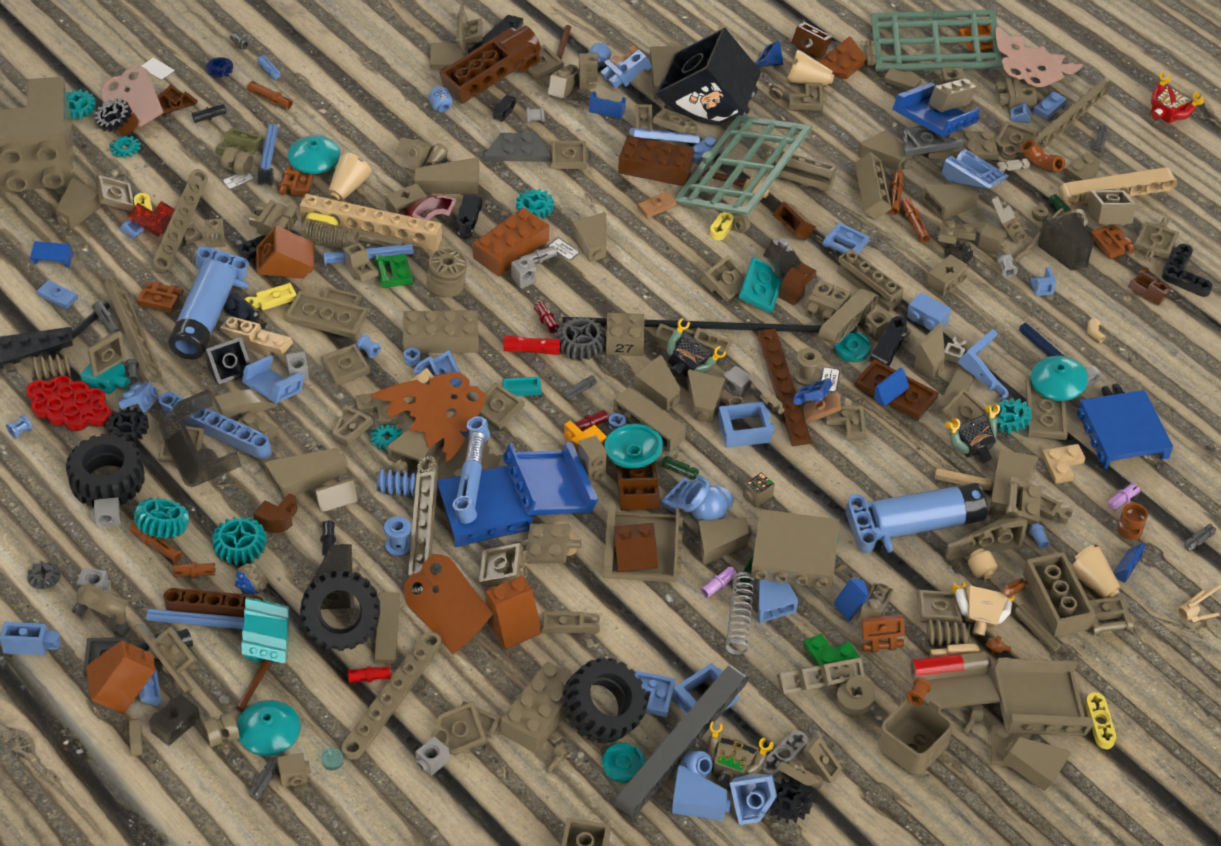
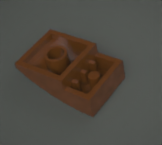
M653 462L640 468H625L616 465L620 510L660 509V494L655 463Z

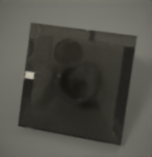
M771 239L763 254L778 279H784L792 267L795 269L801 264L798 256L786 239Z

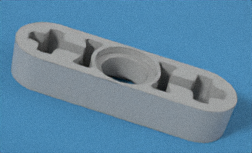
M801 731L792 732L767 756L760 771L761 774L772 775L773 779L778 777L782 773V771L778 770L781 761L788 763L790 760L793 762L803 753L807 747V735ZM785 751L789 753L790 757L783 759L778 754ZM776 762V764H775V766H774V770H773V769L767 770V767H769V768L772 767V766L774 765V763Z

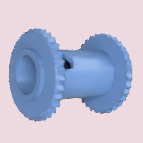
M392 517L385 522L383 527L384 533L388 536V539L385 541V549L393 556H404L410 552L411 539L408 535L412 530L410 521L404 517Z

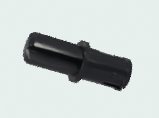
M221 104L192 112L194 123L207 119L212 120L213 117L226 114L227 110L225 105Z
M326 520L322 523L323 530L320 541L322 542V555L329 558V556L334 555V543L336 542V536L334 535L335 523L331 520Z

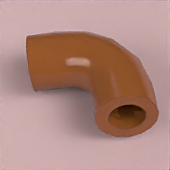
M1033 139L1026 140L1020 147L1022 154L1032 164L1043 170L1059 173L1065 167V160L1062 156L1044 151Z

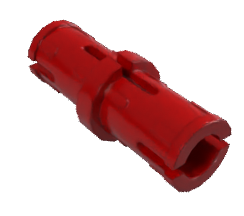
M367 666V668L348 669L349 683L361 681L372 683L374 680L391 679L390 666L373 668Z

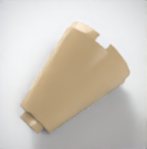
M797 50L786 81L799 84L822 83V86L827 87L828 84H832L835 75L832 74L833 71L804 52Z
M343 153L339 158L328 189L329 198L343 201L368 179L372 171L367 162L359 161V156L355 154Z
M1095 543V546H1088L1077 554L1074 564L1069 562L1078 580L1102 598L1116 597L1120 593L1118 591L1120 585L1097 543Z

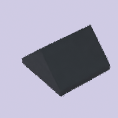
M242 337L205 349L208 369L218 385L242 377L245 366L251 364Z

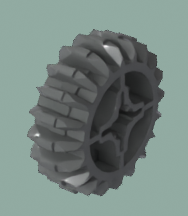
M580 316L579 319L573 317L572 320L567 319L565 323H561L557 330L556 339L560 340V351L562 354H566L567 358L572 356L574 360L580 358L582 361L583 358L589 360L591 356L596 358L597 354H601L602 349L605 347L606 335L601 323H596L595 319L590 320L589 317L583 319Z

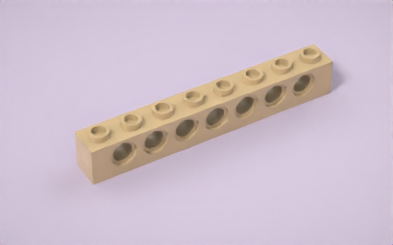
M306 194L300 204L301 221H304L306 215L310 212L334 217L340 227L343 226V228H352V230L359 229L403 239V244H412L416 247L434 251L438 249L442 240V223Z

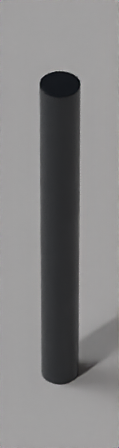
M108 302L103 303L106 309L110 308ZM95 311L73 329V339L98 318Z

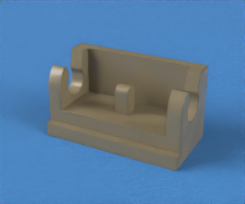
M598 53L579 54L578 80L580 91L596 88V84L588 83L597 82Z

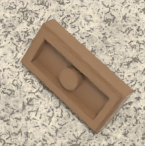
M666 191L638 203L637 208L648 219L675 207L677 201Z
M835 392L825 396L820 401L804 405L805 421L810 423L840 411V395Z

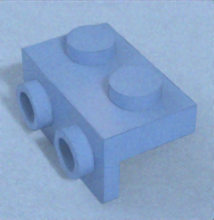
M151 381L143 384L138 382L129 387L130 390L123 394L122 399L118 403L121 409L138 403L142 412L145 413L159 398L158 391Z

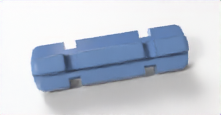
M262 55L257 58L259 65L274 80L281 77L280 71L266 56Z

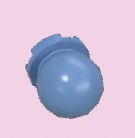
M697 475V480L694 482L690 480L679 496L682 500L681 503H678V507L684 512H691L697 521L723 519L729 508L725 493L720 488L709 485L708 479L702 475Z

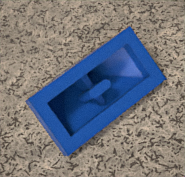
M776 41L767 45L755 64L758 67L784 65L780 42Z

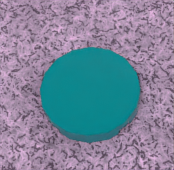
M859 332L849 333L839 344L834 345V351L844 361L852 363L861 362L869 356L871 343L865 335Z
M617 743L610 746L602 758L603 771L607 777L620 783H629L645 764L644 755L641 750L636 746H630L628 743Z

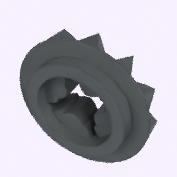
M41 561L38 565L33 564L32 569L28 570V583L36 589L50 588L60 579V570L57 564L53 565L50 561L47 563ZM42 571L46 573L45 579L41 576Z

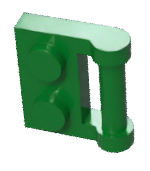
M406 254L386 257L382 255L375 256L374 263L378 267L379 282L382 288L413 284ZM387 265L390 266L392 278L387 277L385 269Z

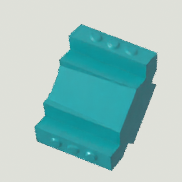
M246 597L244 627L242 630L243 641L241 642L242 654L245 655V659L254 662L266 659L286 663L290 631L289 607Z

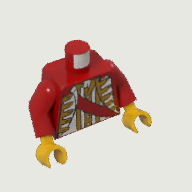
M1162 72L1160 74L1161 82L1156 85L1151 96L1152 118L1154 120L1163 119L1168 123L1187 119L1196 109V105L1204 103L1203 95L1199 98V92H1195L1193 94L1194 101L1168 85L1164 87L1165 84L1170 82L1171 78L1169 74L1168 78L1163 79L1165 72Z

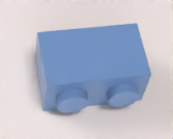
M920 292L909 304L907 318L932 331L939 323L944 327L949 322L951 308Z

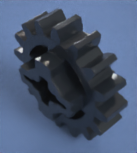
M115 98L114 101L109 99L107 104L102 103L103 106L97 108L99 112H95L96 117L94 120L100 129L102 128L103 131L108 129L111 132L113 128L118 130L119 126L124 127L123 124L129 122L127 118L132 117L130 114L132 110L127 101H124L122 98L120 100Z
M127 407L126 410L119 408L118 413L112 412L113 417H107V434H117L120 438L123 436L129 439V441L132 440L133 443H136V438L143 439L142 434H147V429H149L147 415H144L142 410L138 412L136 407L133 410H130V407Z
M781 778L780 784L776 781L774 782L777 797L769 808L771 809L770 815H778L777 820L780 821L784 818L786 823L789 822V819L797 823L798 817L804 820L805 815L810 814L813 804L811 799L812 792H807L808 786H800L801 782L799 781L793 783V778H790L789 782Z

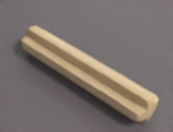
M940 468L936 469L934 476L936 480L959 485L979 483L983 490L988 491L992 487L991 479Z

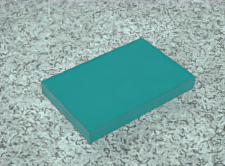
M752 257L738 298L771 314L785 272Z

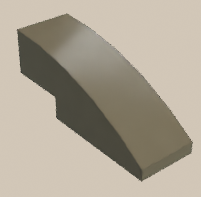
M254 389L234 391L215 396L216 408L221 415L228 418L238 414L242 417L247 411L256 414L277 406V403H274Z

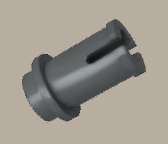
M238 31L231 33L235 38L230 35V39L237 44L239 49L245 50L249 47L248 38L243 37Z
M135 359L126 360L124 368L127 378L130 379V384H135L137 381L139 382V364Z

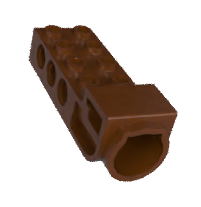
M526 25L518 30L509 28L440 71L442 85L463 104L518 69L523 73L529 67L539 63L540 42L531 28Z

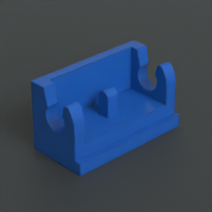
M595 91L592 92L589 98V112L622 119L626 109L625 97H622V101L615 102L609 99L596 98L597 93Z
M34 241L30 259L33 261V264H37L38 260L63 262L65 267H70L74 254L70 244Z

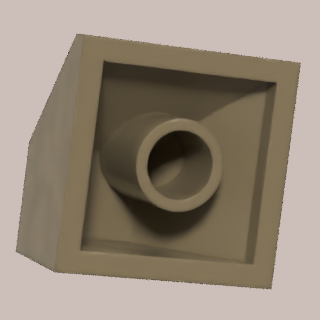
M940 323L918 343L914 370L931 380L937 374L940 375L945 368L943 365L945 359L943 326Z
M120 331L110 333L101 338L88 349L92 376L94 378L126 359L122 333Z

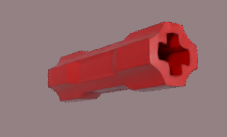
M504 336L503 351L560 355V340Z

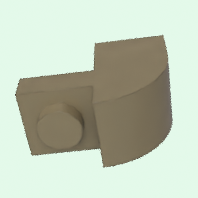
M361 243L343 248L347 267L354 280L359 279L363 282L378 276L377 269L369 262L367 249Z

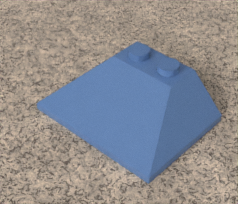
M966 149L962 150L957 158L953 156L948 157L945 160L941 173L949 182L988 189L1009 177V175Z

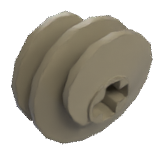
M850 678L838 688L836 703L839 709L846 714L855 716L867 713L874 704V687L864 678Z

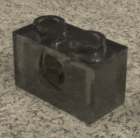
M179 694L171 699L163 709L152 715L149 720L151 733L170 746L200 720L199 710L197 706Z

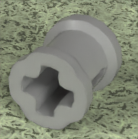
M540 107V109L526 108L527 123L538 120L541 122L545 121L544 107Z
M1006 254L998 258V266L1001 267V273L1004 278H1012L1018 273L1017 267L1013 265L1011 255Z

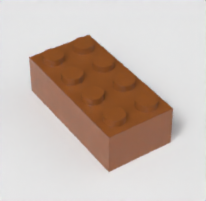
M522 208L473 243V259L499 277L511 268V262L518 260L520 256L534 252V250L549 241V225L527 209Z

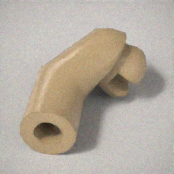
M1092 318L1087 323V334L1097 342L1102 343L1106 336L1099 331L1100 321Z

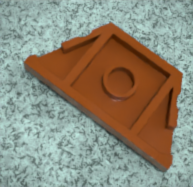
M849 36L818 62L833 71L832 74L836 77L847 79L866 64L867 57L852 37Z

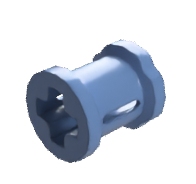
M368 335L361 336L356 344L357 348L366 352L369 358H375L381 350V345L371 341Z
M21 415L20 419L12 424H6L9 434L14 439H17L26 430L30 431L33 429L30 420L25 415Z

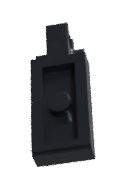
M230 292L223 309L236 318L258 323L261 329H265L267 322L259 317L260 311L237 293Z

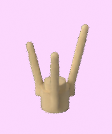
M1221 583L1206 593L1204 590H1201L1185 604L1179 606L1178 613L1181 619L1184 621L1190 620L1191 623H1195L1198 620L1219 616L1218 612L1197 616L1200 612L1197 604L1220 589Z

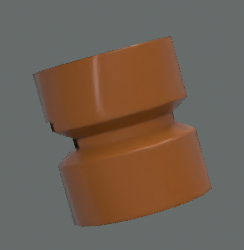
M1129 503L1124 506L1117 526V531L1123 538L1136 540L1142 536L1148 518L1146 508L1137 503Z

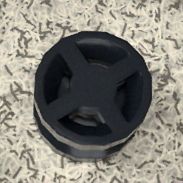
M258 168V185L268 184L273 186V168L268 170Z

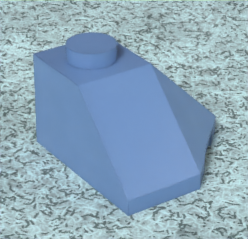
M755 773L737 776L730 782L739 825L760 822L777 797L773 776Z

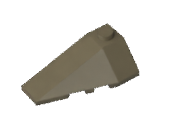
M1019 517L996 520L948 544L945 559L967 557L978 549L996 552L1022 547L1028 522L1026 519Z

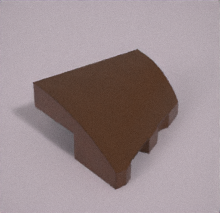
M172 84L157 96L164 112L161 115L196 105L198 102L186 91L182 93Z
M1144 267L1140 270L1137 277L1131 280L1128 287L1159 306L1171 289L1162 283L1157 276H1150L1148 274L1150 269Z

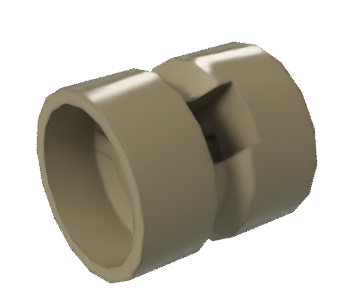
M233 147L226 148L221 158V166L223 168L245 176L250 173L254 164L253 154Z
M232 712L220 715L218 720L213 717L202 721L210 748L221 745L223 740L230 742L240 739Z

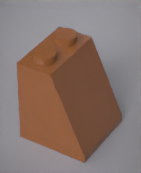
M275 226L256 247L257 274L305 278L308 273L313 271L315 266L313 261V242Z
M523 575L486 591V605L493 612L487 622L505 650L542 634L533 591Z
M121 640L87 665L86 670L91 701L119 713H125L155 672L153 654Z

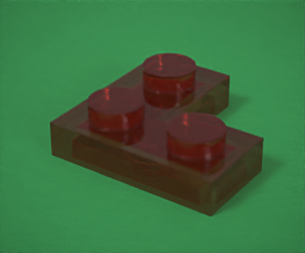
M160 201L154 212H152L140 203H137L128 219L159 237L169 223L175 209Z

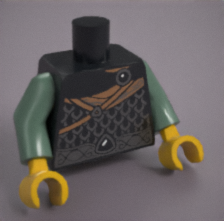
M682 318L677 323L678 328L673 331L667 342L668 363L673 366L670 371L674 377H679L681 373L688 377V370L706 373L717 363L718 358L725 357L726 351L721 356L717 355V351L721 348L719 346L715 349V354L711 356L713 352L686 331L682 333L683 329H687L690 325L688 322L686 327H682L680 325L683 320Z
M995 403L993 404V410H991V405H986L985 411L989 416L985 414L960 424L958 419L952 418V423L948 421L945 423V427L951 430L949 434L952 446L968 458L978 455L982 463L992 459L989 450L996 443L997 416L995 415L999 413L1000 407Z

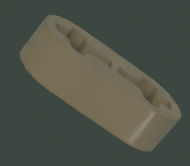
M129 719L131 755H143L141 719Z

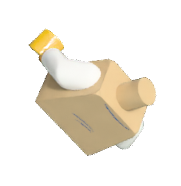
M954 582L952 592L956 595L961 614L965 616V621L975 623L974 635L985 636L986 626L994 627L997 624H1001L1010 615L1015 596L1012 595L1009 599L1006 594L971 585L964 590L965 582H962L961 587L957 586L956 582Z

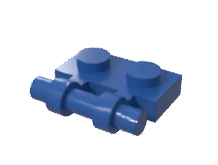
M831 378L801 387L793 398L794 404H803L805 399L806 401L813 400V402L824 399L833 385Z

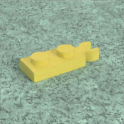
M291 283L258 292L255 298L247 297L245 300L255 308L261 307L262 310H266L294 301L297 294Z

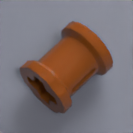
M917 677L913 681L914 686L906 693V699L911 704L921 706L924 703L926 693L931 691L932 685L927 679Z

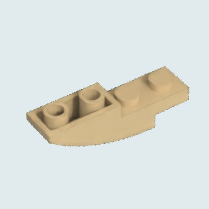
M232 316L220 327V331L231 339L242 337L245 347L266 356L272 353L283 355L293 344L291 337L262 330L258 323Z

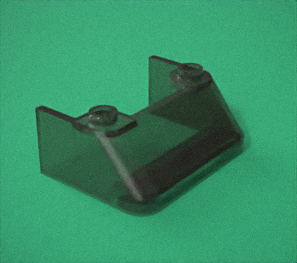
M208 389L179 401L159 425L161 435L184 484L189 487H195L241 467L237 451L220 458L217 457L215 451L209 448L197 452L183 422L194 413L213 406Z

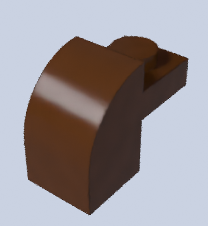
M801 263L795 269L792 267L781 284L779 298L795 306L804 297L805 287L816 276L817 270L804 263Z
M289 493L279 506L265 500L253 513L254 520H257L259 525H262L264 530L270 533H280L288 530L293 526L292 516L296 514L298 509L296 496Z

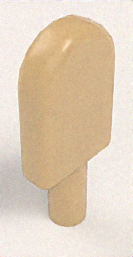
M976 644L948 645L947 648L930 649V657L980 652Z

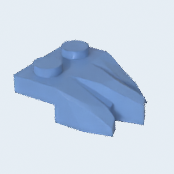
M450 350L434 359L430 356L422 360L413 370L414 373L420 374L428 368L433 376L451 372L461 373ZM453 378L450 380V384L453 387H459L462 385V381L459 378Z

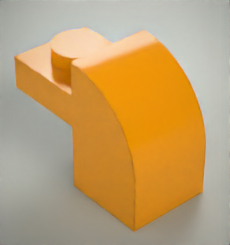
M571 420L564 424V438L567 442H573L577 454L578 442L595 435L605 448L607 436L595 425L582 432Z

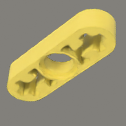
M1090 693L1086 699L1085 708L1088 717L1092 718L1093 725L1091 728L1096 744L1102 749H1110L1114 746L1116 732L1106 699L1100 693ZM1101 717L1106 720V723L1099 724L1095 718ZM1104 731H1105V736H1106L1107 739H1109V741H1106L1105 738H1102V737H1103V734H1104Z

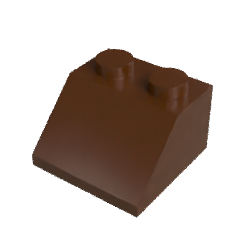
M654 522L614 526L618 572L658 568Z

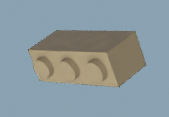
M965 78L935 86L928 104L940 112L969 105L977 87Z

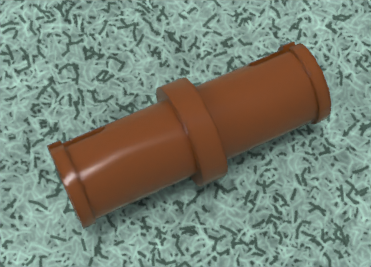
M192 562L191 564H174L173 572L175 573H173V576H192V578H197V576H215V563L197 564V562Z

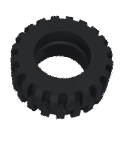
M101 434V436L97 437L95 435L91 436L89 440L84 439L79 443V446L76 445L72 449V453L68 455L66 471L70 489L74 497L78 498V501L83 504L87 503V506L94 508V500L116 497L119 498V503L123 505L127 503L128 499L132 500L136 493H139L145 481V471L141 452L135 443L123 436L121 438L117 434H111V436L107 434ZM104 466L120 468L117 472L108 476H95L91 474L96 469Z
M333 569L330 572H324L314 579L304 592L300 608L301 622L307 631V635L310 638L312 637L319 646L322 644L326 646V649L332 650L334 648L338 649V651H344L346 648L354 649L357 645H362L366 642L378 625L380 600L377 591L367 578L362 577L356 571L354 573L349 571V569ZM338 590L353 594L360 605V615L357 621L344 629L329 626L321 615V604L324 598L331 592Z
M604 657L590 660L581 666L567 680L562 692L563 696H565L562 699V706L566 707V710L563 712L566 718L569 717L570 726L572 728L575 727L580 736L586 735L587 740L594 742L597 739L598 743L603 744L606 742H616L640 724V720L644 718V709L647 708V700L644 699L647 696L646 690L641 687L643 684L641 679H637L634 675L636 672L633 669L629 670L627 664L622 661L617 663V660L609 658L606 661ZM591 685L603 686L614 695L618 704L617 716L606 715L596 708L591 698Z

